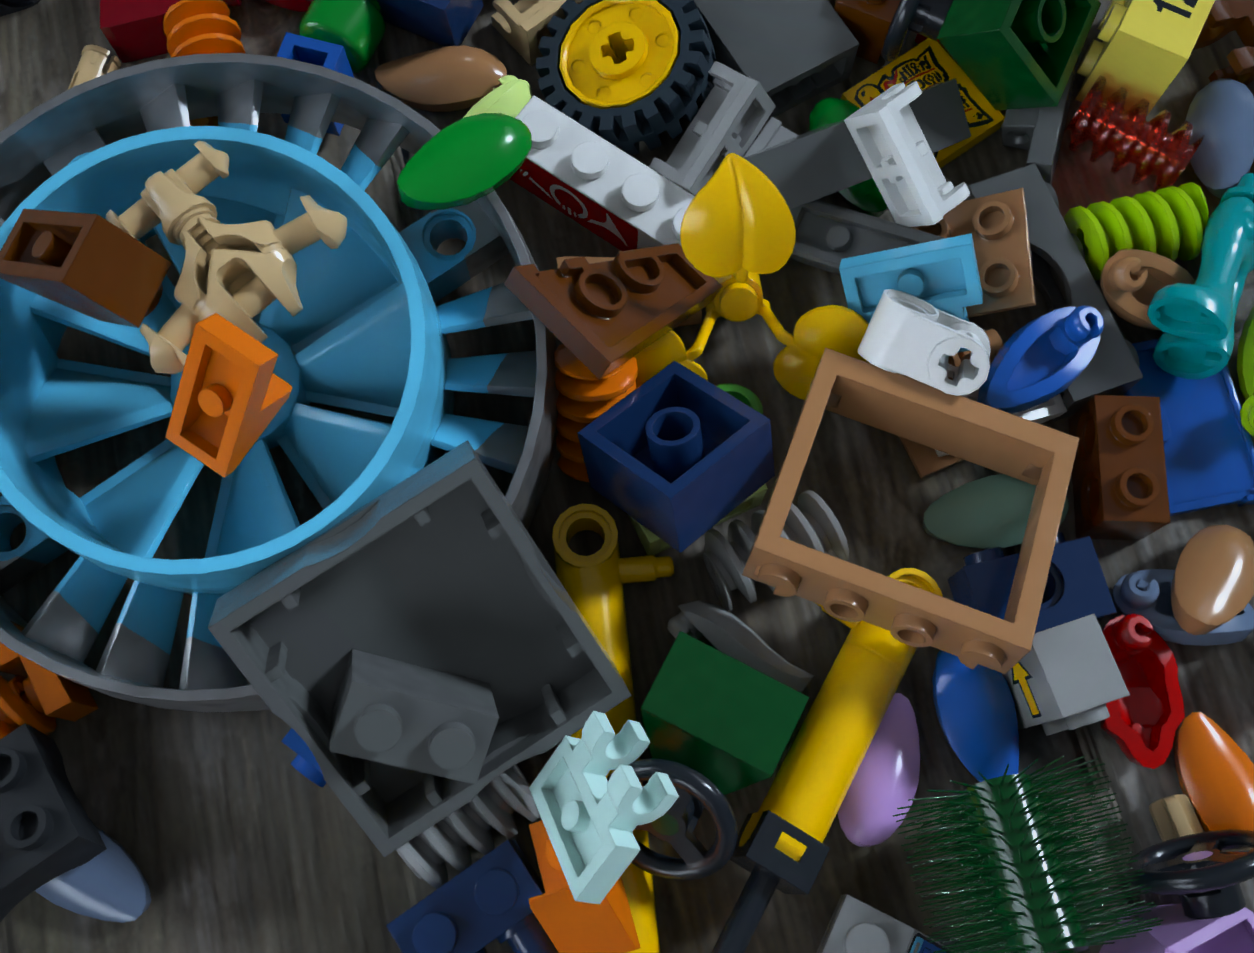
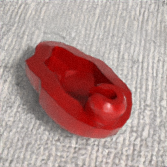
M1135 613L1126 616L1121 615L1109 620L1101 630L1130 695L1105 703L1111 717L1101 720L1100 725L1101 729L1116 740L1121 751L1129 761L1142 767L1156 769L1166 762L1173 746L1175 731L1185 718L1183 696L1178 681V666L1173 652L1163 638L1154 630L1147 618Z

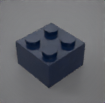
M673 361L577 432L590 487L679 553L683 552L775 476L770 419L676 361Z

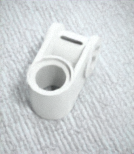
M894 289L884 290L857 349L858 354L863 359L883 370L906 375L939 389L946 394L955 396L970 394L979 389L987 380L990 370V342L982 328L972 322L939 310L914 295ZM960 347L970 350L971 358L964 359L959 367L948 363L949 356H955Z

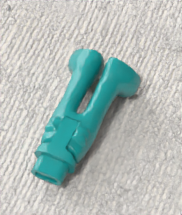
M1254 173L1244 174L1240 178L1237 187L1229 188L1223 194L1219 205L1210 214L1203 231L1201 266L1194 285L1184 283L1167 285L1154 294L1149 305L1147 315L1151 323L1163 332H1166L1160 336L1153 353V358L1156 365L1176 377L1204 379L1220 372L1229 362L1234 346V322L1247 275L1254 270Z

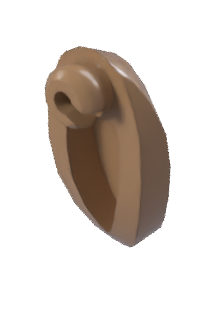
M465 45L446 46L413 54L382 64L375 70L376 80L386 93L410 107L429 112H451L472 107L493 91V88L502 85L498 80L507 75L506 67L495 55L482 49Z
M1131 248L1119 250L1109 258L1100 277V286L1109 307L1125 321L1134 326L1150 330H1160L1151 323L1147 315L1154 294L1167 285L1176 283L1194 285L1196 282L1186 269L1171 259L1153 252Z
M1210 525L1198 531L1181 552L1171 583V606L1174 618L1186 632L1193 635H1205L1233 619L1246 607L1254 596V542L1241 529L1229 525Z

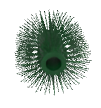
M1064 756L1029 775L1023 773L1038 759L1019 774L1006 775L1009 767L1008 764L1003 776L988 780L978 771L985 781L974 785L950 780V782L968 786L963 791L926 790L929 792L961 793V795L908 799V801L955 799L897 808L904 809L945 803L893 815L895 817L919 811H928L896 821L919 819L898 828L923 824L919 828L899 832L898 834L914 830L922 831L904 837V839H919H916V842L901 846L930 841V843L904 851L944 842L929 848L915 849L918 852L913 854L929 849H942L908 856L907 858L940 852L945 853L906 862V864L948 855L912 866L914 868L931 862H940L914 870L940 866L946 867L910 875L911 877L949 869L912 880L915 881L945 874L923 881L922 884L932 881H943L916 887L915 889L948 884L914 894L950 887L920 897L942 894L933 897V899L923 900V902L945 898L952 899L918 907L949 902L923 909L921 912L946 905L950 906L930 913L934 915L963 911L924 919V921L954 916L923 924L928 925L951 920L930 926L929 928L963 920L942 927V929L960 926V928L933 932L932 934L949 931L956 932L933 936L927 939L952 935L929 942L957 937L940 942L942 944L959 940L952 945L942 946V948L958 945L964 946L934 951L933 953L949 950L954 951L946 953H1079L1084 950L1090 951L1088 949L1089 946L1115 944V942H1097L1136 937V935H1124L1151 931L1152 929H1141L1161 925V923L1150 924L1162 922L1163 920L1145 923L1158 919L1157 917L1133 924L1129 923L1144 918H1139V916L1121 918L1151 912L1152 910L1136 911L1157 907V905L1135 909L1154 904L1155 901L1130 907L1145 902V900L1124 906V903L1140 899V897L1118 900L1150 893L1147 891L1123 896L1150 889L1151 887L1121 893L1145 886V884L1109 893L1127 887L1131 883L1110 887L1111 885L1140 880V878L1116 883L1111 882L1144 875L1145 873L1114 879L1143 870L1139 869L1105 878L1133 868H1129V866L1115 868L1114 866L1138 860L1108 866L1104 865L1138 857L1139 855L1102 863L1131 854L1133 851L1118 856L1111 854L1129 848L1099 853L1098 851L1131 844L1134 841L1093 850L1130 839L1131 837L1106 844L1099 843L1117 838L1121 834L1097 839L1104 835L1126 831V829L1088 836L1128 824L1086 833L1122 820L1120 819L1101 826L1092 825L1118 818H1105L1099 821L1082 823L1121 813L1122 811L1079 820L1120 807L1116 806L1088 815H1081L1092 810L1107 808V806L1103 807L1110 804L1106 802L1115 800L1097 803L1090 802L1115 795L1116 793L1097 798L1093 796L1110 790V788L1092 789L1111 781L1086 787L1080 786L1109 777L1107 775L1100 778L1084 779L1105 770L1076 775L1081 771L1105 765V763L1054 776L1099 760L1097 758L1043 776L1085 757L1082 756L1034 777L1031 776L1062 759ZM1069 775V776H1067V777H1065V778L1056 779V778H1060V777ZM1084 776L1073 781L1061 782L1063 780ZM1086 781L1073 786L1063 787L1071 783ZM1090 788V789L1084 790V791L1079 792V793L1063 795V794L1075 792V791H1078V790ZM1099 791L1081 798H1073L1080 794ZM1093 798V799H1090V800H1086V801H1082V802L1070 804V803L1079 801V800H1081V799ZM1090 802V803H1088V804L1079 806V804H1083V803ZM1106 803L1092 809L1079 810L1083 807ZM937 811H942V812H939V813H936V814H933V815H930V816L918 817V816L926 815V814H929V813H933V812H937ZM939 817V818H937V819H935V820H930V821H925V822L916 823V822H919V821H922V820H925V819H928V818ZM940 825V826H938V827L931 828V829H923V828H927V827H932V826ZM1083 826V827H1080V828L1070 829V828H1073V827ZM932 830H940L932 834L915 836ZM944 834L942 836L921 840L929 836ZM1098 841L1089 845H1083L1088 842ZM951 842H956V843L951 844V845H945V844H948V843H951ZM1109 853V854H1106V855H1103V856H1100V857L1088 858V857H1090V856H1095V855H1100V854ZM1101 858H1107V859L1100 860V861H1097V862H1094V863H1090V862H1093V861L1098 860V859H1101ZM952 860H959L956 862L946 863ZM1123 869L1110 874H1103L1108 871ZM958 874V875L953 876V877L943 878V877H946V876H949V875ZM958 887H962V888H959V889H956V890H953V891L944 892V891H947V890H951V889H955V888H958ZM1108 890L1102 893H1096L1098 891ZM958 892H961V893L956 894V895H950V896L941 897V896H944V895H947V894H950V893H958ZM1113 903H1119V904H1116V905L1103 906V905H1108V904H1113ZM1117 906H1122V907H1119V908H1115V909H1112V910H1108V909H1111V908H1114V907H1117ZM952 907H959L949 911L938 912ZM1095 909H1101V910H1098V911H1095V912H1090V911L1095 910ZM1138 918V919H1135V920H1132V921H1128V922H1125V923H1122V924L1118 923V922H1121L1122 920ZM1098 927L1093 930H1087L1088 928ZM977 939V940H975V941L960 943V942H963V941H966V940Z

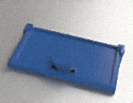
M1159 338L1133 343L1132 345L1135 347L1139 357V369L1143 378L1129 389L1124 396L1160 397L1170 516L1236 503L1238 507L1254 504V443L1251 435L1242 427L1240 417L1242 407L1228 365L1217 374L1204 379L1176 377L1165 372L1155 363L1153 353Z

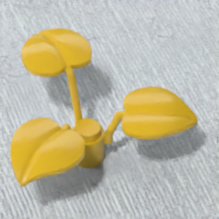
M729 153L710 180L691 200L684 213L680 229L681 246L686 258L697 270L705 275L714 277L723 287L713 299L714 301L706 306V315L693 345L688 350H685L678 334L671 330L634 356L638 367V375L635 380L636 387H640L673 361L678 362L708 381L706 371L694 360L703 353L716 319L722 316L729 321L741 322L758 314L762 316L776 339L786 345L773 362V372L776 380L787 392L799 399L805 400L825 348L869 363L858 354L857 350L869 323L850 308L839 305H826L814 308L802 315L794 327L793 335L783 328L771 310L770 302L763 299L759 274L774 273L787 263L793 252L796 239L794 219L784 197L773 182L743 157L735 153Z

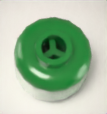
M313 0L300 22L299 35L344 46L352 72L358 73L368 67L384 37L386 24L377 0Z

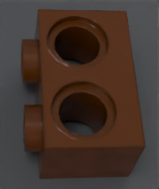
M1094 395L1068 419L1069 435L1079 438L1072 468L1076 539L1090 536L1091 539L1139 541L1171 523L1160 397Z

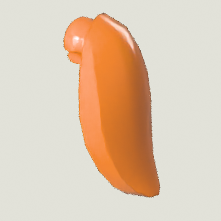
M1192 712L1183 719L1174 736V760L1179 785L1183 794L1190 799L1200 825L1205 832L1217 830L1254 831L1253 762L1211 718L1202 712ZM1226 852V853H1227V854H1245V853H1247V852Z

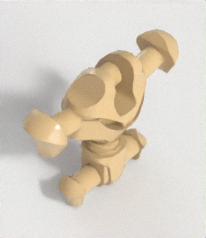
M204 141L194 143L199 153L178 170L174 171L171 168L165 173L159 171L150 176L144 183L146 188L140 193L142 198L119 216L110 209L106 213V220L139 242L140 238L159 223H162V230L169 242L182 245L186 250L182 272L174 290V297L181 303V306L158 332L142 323L140 328L141 334L149 345L150 363L154 371L166 374L182 372L187 355L182 351L191 342L195 324L214 313L219 314L259 342H264L269 337L253 319L276 299L293 317L303 310L296 287L297 264L292 255L321 239L330 249H338L346 237L347 217L339 212L319 206L310 195L300 196V200L307 212L277 229L267 220L243 224L220 223L217 220L216 206L205 197L196 194L217 177L221 176L225 179L229 176V156L224 151L217 150Z

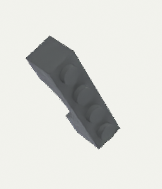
M1034 163L969 185L970 195L964 201L1024 188L1033 281L1044 297L1049 312L1069 306L1079 307L1086 305L1096 308L1104 319V328L1100 334V342L1096 354L1083 372L1066 390L1060 393L1067 412L1052 419L1055 422L1074 415L1094 395L1123 396L1143 378V375L1139 369L1140 362L1135 347L1122 336L1112 316V309L1103 295L1101 286L1096 284L1085 263V252L1080 239L1075 234L1070 233L1059 211L1058 197L1054 188L1049 183L1044 182Z

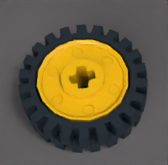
M567 0L563 3L561 7L566 18L561 19L553 15L547 25L552 37H541L538 48L543 57L536 58V70L541 77L537 80L547 104L618 148L620 146L629 155L639 154L640 141H644L650 150L662 146L659 134L665 130L672 139L681 134L683 130L679 119L683 117L687 121L692 122L699 111L696 101L704 103L711 92L708 82H713L715 77L708 73L714 63L713 60H716L714 47L705 21L694 1L583 0L580 4H577L574 0Z

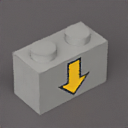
M1095 613L1035 633L1031 651L1006 674L1002 673L1008 683L1015 703L1019 730L1041 724L1046 736L1067 729H1077L1109 718L1111 716L1105 703L1130 695Z

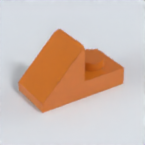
M217 313L196 323L165 438L224 478L234 472L287 401L292 391V386L273 373L278 354Z
M542 820L529 824L545 893L529 898L528 901L530 909L559 953H626L641 948L622 877L618 879L600 905L575 901Z

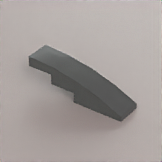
M956 78L921 90L922 94L909 103L932 153L971 137ZM844 120L819 127L744 158L773 182L784 197L789 209L873 178Z

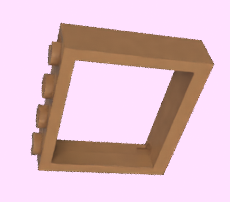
M825 348L811 381L742 575L775 587L774 595L783 597L796 595L820 604L827 613L840 620L849 622L865 621L889 630L895 639L904 644L914 647L931 646L958 656L960 662L971 669H974L979 664L1006 674L1031 651L1079 438L963 396L946 394L915 379L883 370L873 364ZM824 410L1036 486L1004 620L780 537Z

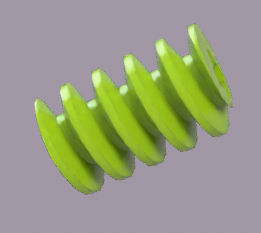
M1189 182L1181 184L1178 188L1171 186L1158 189L1155 193L1148 191L1135 194L1132 198L1124 196L1112 199L1110 203L1101 201L1092 203L1087 208L1082 206L1070 208L1064 217V221L1070 233L1075 234L1080 239L1085 252V263L1094 280H1100L1101 272L1107 260L1122 249L1131 248L1149 251L1169 258L1172 261H1175L1177 257L1182 261L1195 259L1201 251L1203 231L1208 221L1209 210L1201 186Z

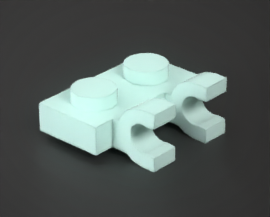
M593 711L585 722L581 739L565 735L529 787V790L574 900L600 905L641 850L633 835V830L637 825L653 822L663 816L672 807L679 795L668 774L655 772L648 783L642 787L633 767L629 766V764L636 761L651 743L640 722L628 719L619 733L615 735L606 714ZM610 770H615L608 781L606 778Z

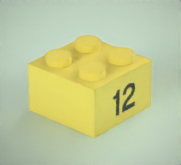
M1112 0L1097 28L1100 30L1097 38L1103 40V42L1095 39L1092 41L1076 72L1086 77L1076 100L1139 127L1188 61L1215 0Z

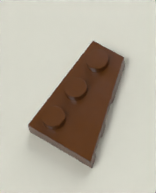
M678 243L619 251L612 261L591 264L588 263L585 257L564 259L559 268L538 271L535 264L514 266L504 284L599 380L710 304L723 287L714 277L705 275L697 270L686 258L682 246Z

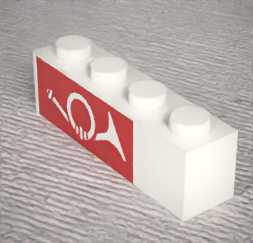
M535 95L529 100L515 118L521 120L530 130L532 147L524 163L510 180L621 251L676 243L681 245V222L687 207L695 197L694 195Z

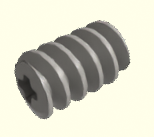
M807 490L802 492L798 496L797 507L793 503L791 505L780 537L823 553L832 549L840 559L848 562L849 548L847 539L833 511L814 491ZM758 510L751 516V529L742 520L736 519L731 521L728 525V541L718 530L714 529L707 531L704 536L705 553H703L706 569L720 603L729 612L733 611L731 591L738 589L750 603L757 601L756 580L745 577L742 573L765 510ZM767 585L772 591H774L775 587Z
M516 764L490 781L472 801L413 838L396 851L419 879H423L438 889L449 881L445 862L460 872L472 865L468 845H471L484 855L495 849L491 828H494L508 839L518 834L514 817L515 811L531 822H535L540 818L529 790L531 785Z

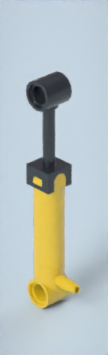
M901 568L888 575L890 578L943 597L937 582L924 571L916 568ZM817 604L818 606L821 607V609H822L823 612H825V613L828 614L829 616L833 617L832 615H830L829 613H827V612L824 610V608H823L822 605ZM833 617L851 630L758 812L747 815L738 833L736 849L730 860L751 874L711 953H745L775 889L784 894H809L830 850L828 846L823 844V841L917 647L904 644L895 639L889 630L865 621L849 622Z

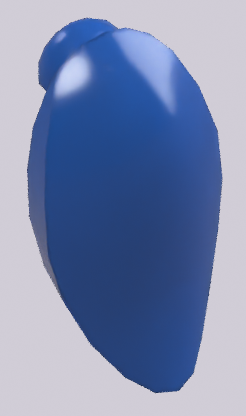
M1086 305L1059 308L1030 321L1017 330L1000 348L990 364L987 380L979 388L977 402L1013 414L1045 403L1066 390L1083 372L1096 354L1100 342V334L1104 328V319L1101 313L1096 308Z
M940 650L936 656L932 678L933 699L937 718L947 743L962 765L978 782L985 781L978 771L988 780L1003 776L1008 764L1009 767L1006 775L1018 774V722L1015 703L1006 679L1002 673L979 664L974 669H971L962 664L958 656Z

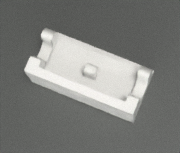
M917 81L908 86H905L904 82L893 85L844 119L895 223L907 227L935 225L943 219L946 213L970 195L965 182L956 187L953 186L951 181L946 182L909 103L922 94Z

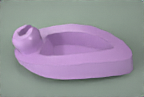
M901 693L894 694L837 812L839 824L845 836L852 844L859 847L881 844L895 832L903 822L896 821L904 819L907 814L895 817L893 815L909 811L910 808H897L912 806L913 801H908V799H914L918 787L920 771L919 733L911 703Z

